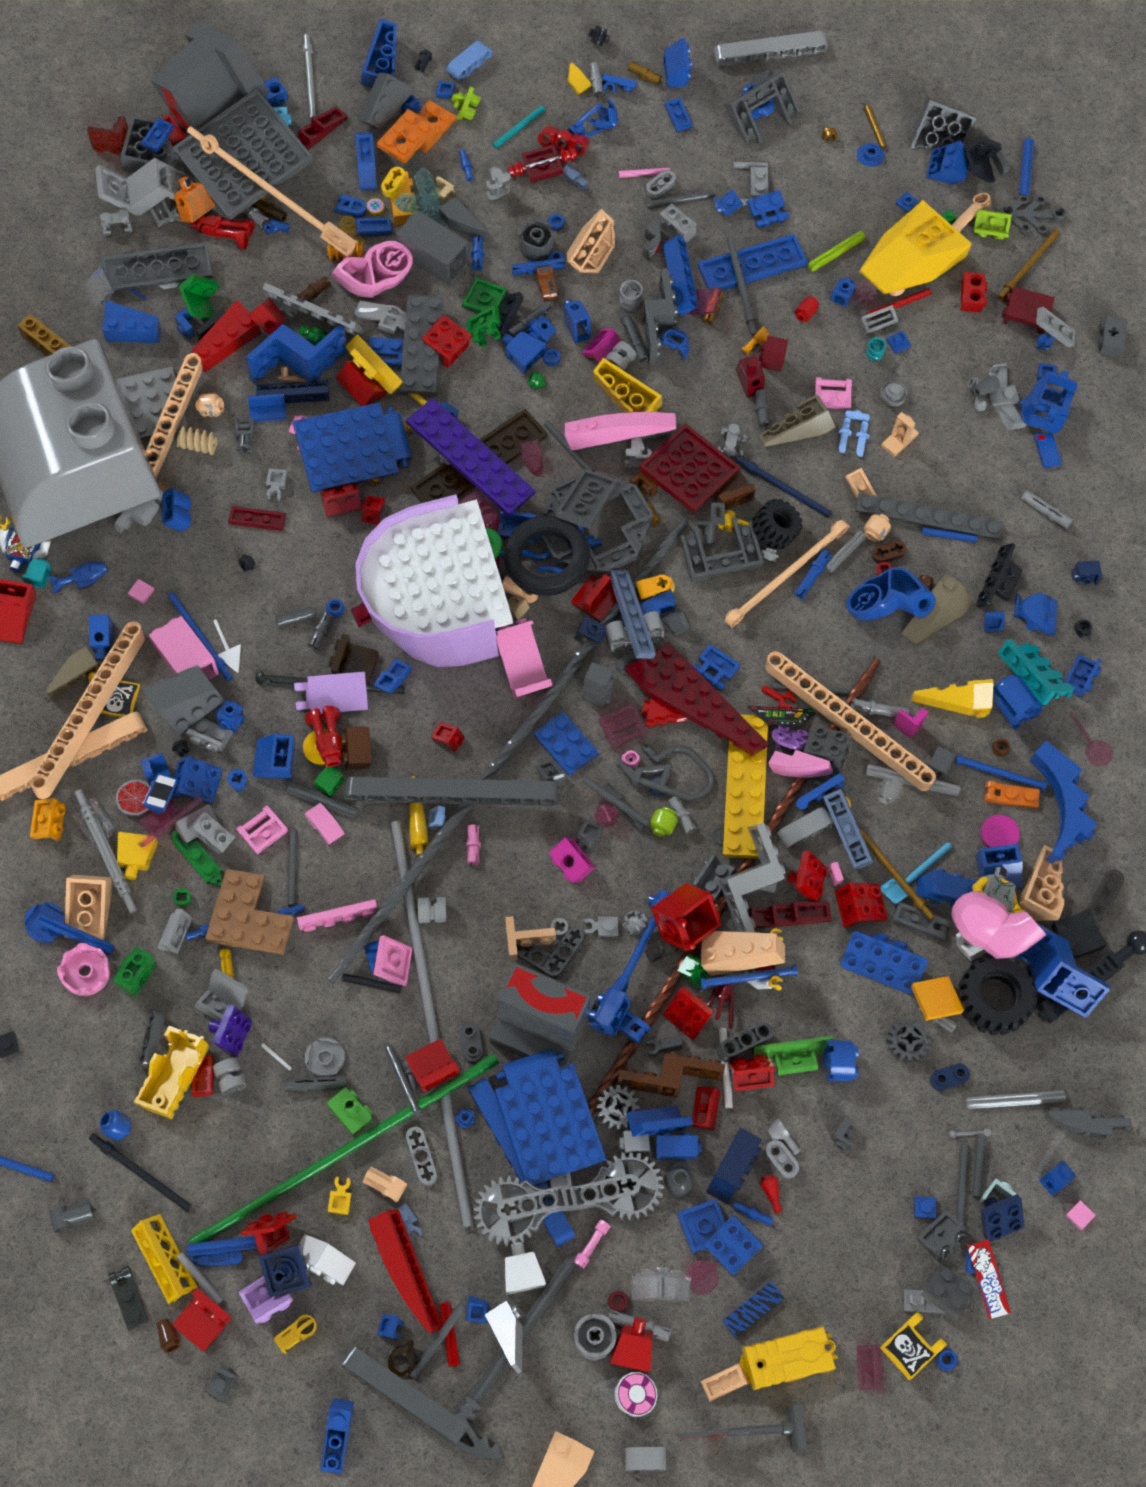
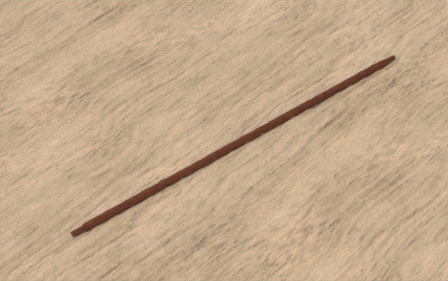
M874 658L867 671L863 672L845 701L847 705L851 707V703H854L852 702L853 698L860 699L861 694L873 679V674L881 663L880 659ZM831 723L827 728L840 731V728L834 723ZM795 778L787 794L783 797L766 824L770 829L771 836L784 819L787 810L793 805L801 792L802 786L806 784L809 778ZM744 858L736 873L752 868L756 859ZM724 894L715 903L720 917L727 906ZM702 940L695 945L696 947L693 950L684 952L678 964L665 981L662 989L649 1006L645 1016L641 1019L650 1027L659 1015L662 1006L665 1005L675 990L678 981L682 978L678 972L679 967L687 954L694 957L702 947ZM631 1039L625 1044L614 1061L613 1066L598 1086L596 1093L587 1103L592 1118L597 1110L595 1106L600 1104L596 1098L603 1097L600 1092L603 1090L607 1091V1087L612 1086L619 1078L620 1070H624L629 1058L639 1046Z

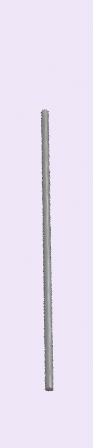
M400 821L391 822L400 878L402 879L408 872L409 867ZM411 884L409 890L404 895L429 1040L432 1043L440 1038ZM450 1093L440 1098L462 1224L463 1228L473 1227V1220Z

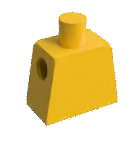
M118 832L117 862L120 868H126L124 875L126 879L136 880L138 870H148L158 845L156 836Z

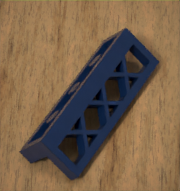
M329 381L257 385L256 396L284 394L286 403L330 401Z

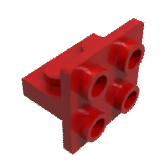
M356 484L320 492L326 517L362 508L359 489Z
M604 574L600 579L591 575L571 600V604L601 622L617 601L613 587L610 586L611 577Z
M755 1055L753 1059L739 1057L729 1062L734 1091L775 1086L773 1072L775 1065L766 1055Z
M288 1211L278 1213L275 1216L271 1214L262 1215L258 1221L248 1223L247 1228L240 1231L241 1236L254 1234L259 1255L267 1254L290 1239L286 1224L297 1218L296 1213L288 1214Z

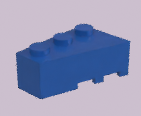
M106 300L103 334L106 342L160 343L161 326L157 316Z
M934 869L918 878L916 893L919 897L933 900V904L939 905V901L951 904V907H953L956 900L962 895L973 892L972 885L978 880L966 879L960 874H949L943 869Z

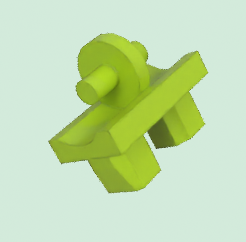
M470 86L465 96H463L462 92L452 95L451 101L454 104V108H459L460 106L457 119L462 120L463 117L469 120L473 119L476 110L468 105L477 107L481 99L480 96L473 93L475 88Z

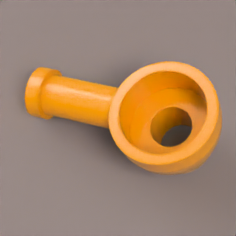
M763 326L749 343L741 348V351L748 355L756 344L762 345V341H766L767 336L770 335L768 330Z

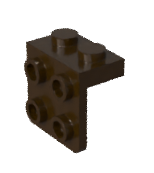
M342 634L340 640L337 639L335 644V656H331L329 661L332 674L365 672L366 684H369L379 652L374 649L351 644L350 636Z

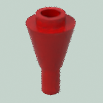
M773 1174L761 1177L762 1181L759 1184L769 1201H771L774 1213L782 1212L779 1201L778 1177H774Z

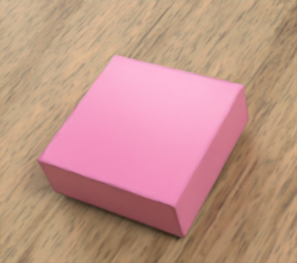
M138 579L128 592V596L145 604L153 593L154 587Z
M838 862L831 863L828 872L833 886L837 887L842 885L844 879Z
M1080 1200L1065 1216L1082 1230L1096 1215Z

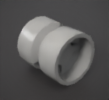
M627 280L621 284L619 305L624 311L634 312L641 307L643 287L638 281Z
M619 341L605 359L625 371L628 365L636 358V352L626 342Z
M429 897L418 898V922L430 923L431 920H434L435 923L447 922L446 897H435L433 900H430Z
M238 1058L225 1059L213 1066L216 1078L220 1079L218 1084L222 1095L232 1094L233 1091H240L247 1086L244 1075L239 1073L242 1069Z

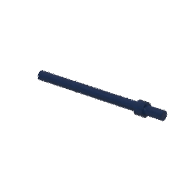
M740 456L737 457L735 462L746 468L749 473L758 475L827 518L832 511L760 469L756 463H750Z

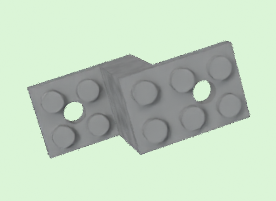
M156 158L149 161L128 178L101 165L95 168L98 197L136 216H141L166 197L175 200L174 194L182 189L178 182L179 179L188 177L190 183H194L193 177Z
M764 823L748 827L761 864L718 880L738 932L755 933L754 928H756L753 918L749 917L747 912L749 909L748 903L745 898L742 899L741 895L785 879L784 866L778 861V850L775 844L771 843L770 829Z

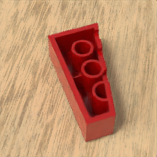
M238 300L231 305L191 350V353L200 356L204 373L261 334L260 326L249 316L250 313Z

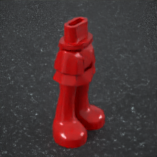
M203 215L191 223L190 227L197 229L199 233L202 232L211 237L233 239L236 241L239 249L246 250L249 242L248 236L251 237L252 234L250 233H253L255 224L253 220L229 221L222 219L221 216L210 215L205 217ZM223 227H225V228H232V229H236V230L223 229Z
M324 706L322 708L328 733L325 734L321 711L315 708L305 715V722L309 727L314 728L316 749L321 755L322 761L325 762L326 767L340 765L342 742L337 732L336 722L340 720L341 712L335 706Z

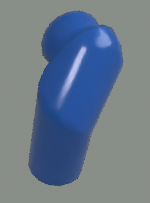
M275 219L264 225L265 232L269 234L279 230L288 233L290 229V224Z

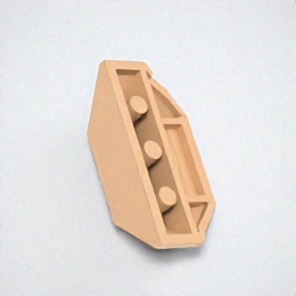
M602 209L583 226L567 251V262L579 273H599L615 247L614 220Z

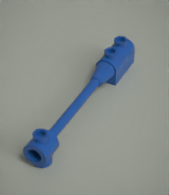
M659 890L656 896L651 895L648 900L650 910L651 907L671 893ZM654 916L651 917L623 974L619 976L605 994H599L597 998V1004L599 1005L597 1011L591 1010L589 1013L588 1021L590 1026L600 1033L614 1037L631 1005V1001L626 994L629 978L657 925Z

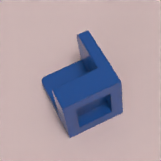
M163 753L140 760L149 786H151L157 773L171 777Z

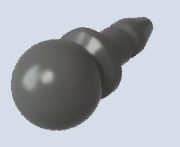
M404 1059L401 1067L412 1092L416 1093V1078L406 1059Z

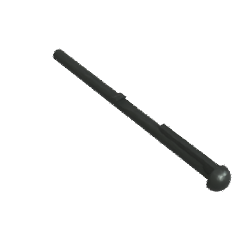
M259 671L255 675V681L259 685L294 688V683L308 682V678L263 674V671ZM366 684L367 691L386 693L374 687V684ZM398 687L392 693L405 695L406 687Z

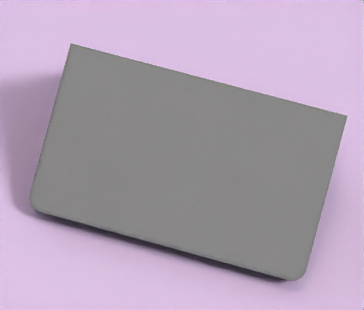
M176 908L175 913H172L157 948L162 951L178 954L193 918L184 910Z

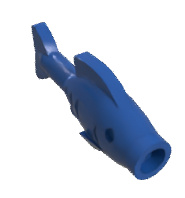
M105 562L83 563L77 568L70 569L71 575L60 579L55 576H49V579L56 594L63 585L72 582L78 583L79 589L92 586L97 579L108 572Z

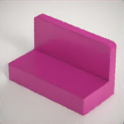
M613 328L601 329L583 350L582 354L586 358H594L599 364L603 358H606L612 352L615 345L622 340Z
M922 707L915 717L912 718L901 709L896 716L893 726L911 739L923 726L928 711Z

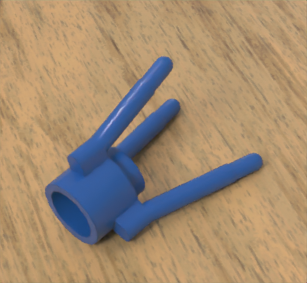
M599 103L592 110L587 111L567 130L573 136L577 134L578 136L584 135L586 137L602 132L603 129H598L584 134L585 127L582 124L602 104Z

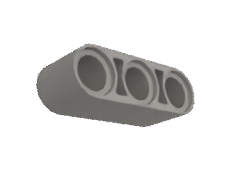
M825 806L785 826L777 834L787 850H791L790 847L800 845L807 841L808 837L812 835L814 837L822 833L823 829L827 827L831 828L834 825V821Z

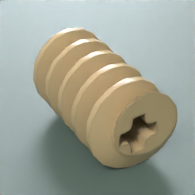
M184 425L177 437V448L180 446L182 449L188 448L190 451L194 449L196 452L202 451L204 454L209 452L210 455H214L218 444L217 437L214 438V432H210L209 436H207V431L204 430L201 435L200 429L197 428L195 433H193L192 427L187 432Z

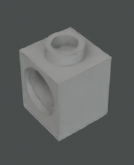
M623 1131V1137L619 1138L620 1150H624L625 1155H629L630 1152L633 1155H638V1153L649 1154V1135L632 1137L631 1131Z

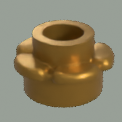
M827 127L823 130L821 138L826 143L829 142L827 138L830 137L832 141H835L838 132L833 127Z

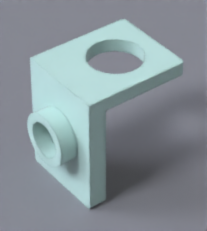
M995 1179L979 1202L982 1203L993 1188L1007 1198L1016 1195V1193L1012 1191L1013 1188L1008 1183Z

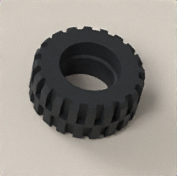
M985 956L979 962L975 961L967 969L958 985L957 996L964 1009L962 1013L964 1019L968 1017L971 1020L969 1024L972 1027L978 1025L980 1032L985 1033L988 1030L990 1035H997L998 1032H1001V1035H1005L1010 1031L1014 1032L1019 1029L1032 1015L1038 1000L1035 997L1038 991L1036 986H1033L1034 977H1029L1027 974L1029 970L1026 966L1024 968L1019 966L1021 962L1016 959L1012 962L1010 958L996 959L993 956L990 958ZM988 979H997L1006 983L1014 994L1015 1003L1013 1007L1006 1011L990 1008L981 998L979 990L981 983Z

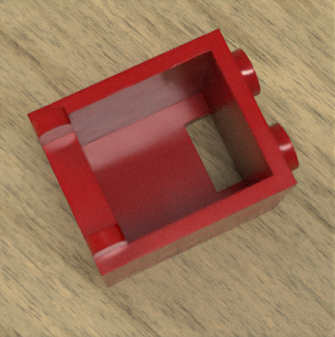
M685 883L651 907L662 940L685 951L693 950L697 943L722 926L719 919L720 914L716 910L712 894L688 883Z

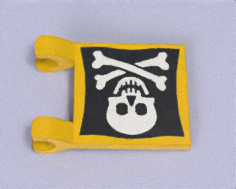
M96 673L89 674V683L91 682ZM121 680L101 714L122 718L133 713L140 684Z
M919 1312L914 1314L880 1347L909 1381L947 1345L941 1338L930 1347L914 1329L923 1319Z

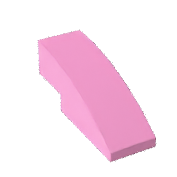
M795 750L792 756L775 751L768 762L772 772L782 776L811 778L831 775L833 773L830 761Z

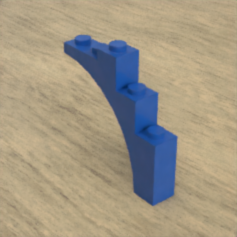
M1045 741L1034 753L1030 762L1041 771L1049 782L1060 810L1059 836L1054 849L1046 859L1050 864H1053L1056 860L1061 861L1067 854L1065 851L1067 847L1072 848L1077 842L1081 844L1085 839L1089 841L1096 833L1093 829L1097 823L1083 812L1088 806L1086 801L1090 796L1076 786L1077 782L1081 779L1078 775L1083 769L1048 741Z

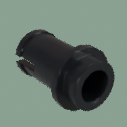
M426 49L420 52V57L414 66L418 71L422 68L421 72L425 71L428 62L432 60V53Z

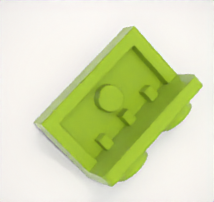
M977 209L973 231L980 237L993 235L995 239L1004 240V237L1009 238L1012 214Z

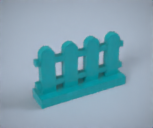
M1012 639L1005 641L997 654L1016 675L1023 678L1042 705H1048L1052 697L1058 699L1059 696L1063 695L1067 698L1072 696L1074 687L1069 683L1061 681L1063 677L1061 672L1051 670V661L1046 657L1038 655L1040 652L1038 646L1029 645V643L1017 646Z

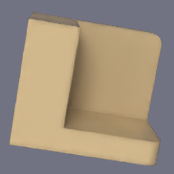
M438 176L436 178V187L430 192L429 197L443 205L454 197V185Z

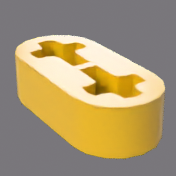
M394 167L385 177L381 184L382 194L385 197H394L405 181V171L403 168Z

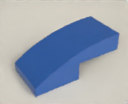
M395 659L387 671H382L374 687L391 694L412 671V667Z

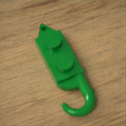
M175 828L171 834V840L175 847L207 884L211 883L221 887L222 869L197 841L183 844L178 838L179 833Z

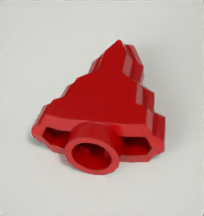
M650 698V701H644L641 715L646 716L645 727L655 728L657 725L665 726L669 722L681 723L687 721V718L682 716L681 712L672 707L664 706V702L657 698L655 700Z

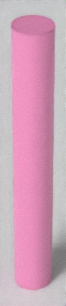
M670 167L618 171L619 178L654 176L665 170L670 171Z

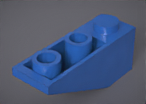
M336 1398L332 1400L329 1408L320 1471L342 1474L353 1417L354 1401Z

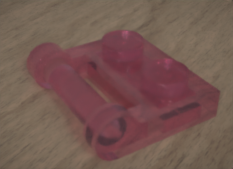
M633 704L598 719L613 750L619 748V745L639 736L644 737L648 735L647 729ZM634 725L637 726L638 729L615 739L614 734Z

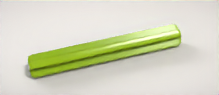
M862 231L857 232L810 261L808 268L812 272L816 271L864 241L865 234Z

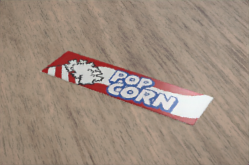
M989 1239L967 1245L989 1319L1011 1313Z

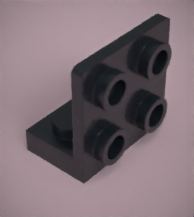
M980 135L965 145L966 158L969 160L970 172L973 176L992 183L995 182L989 157L995 156L997 152L1002 150L1001 143Z

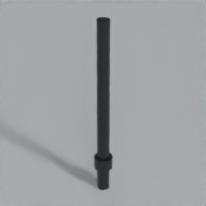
M95 1133L91 1134L89 1140L101 1148L100 1151L116 1159L186 1212L192 1206L114 1148L115 1145L111 1142L104 1141Z

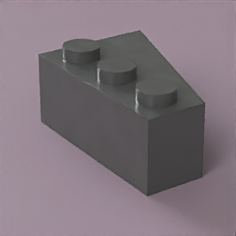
M378 73L359 121L372 128L382 129L415 89L387 73Z

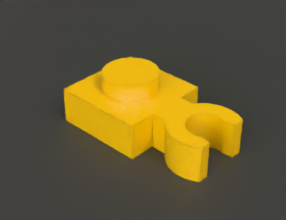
M339 1177L335 1178L334 1183L337 1191H330L328 1213L349 1215L352 1194L346 1193V1190L350 1188V1178H347L344 1186L339 1185Z

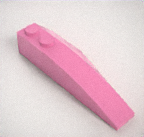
M631 412L605 414L565 423V438L572 451L676 430V414Z

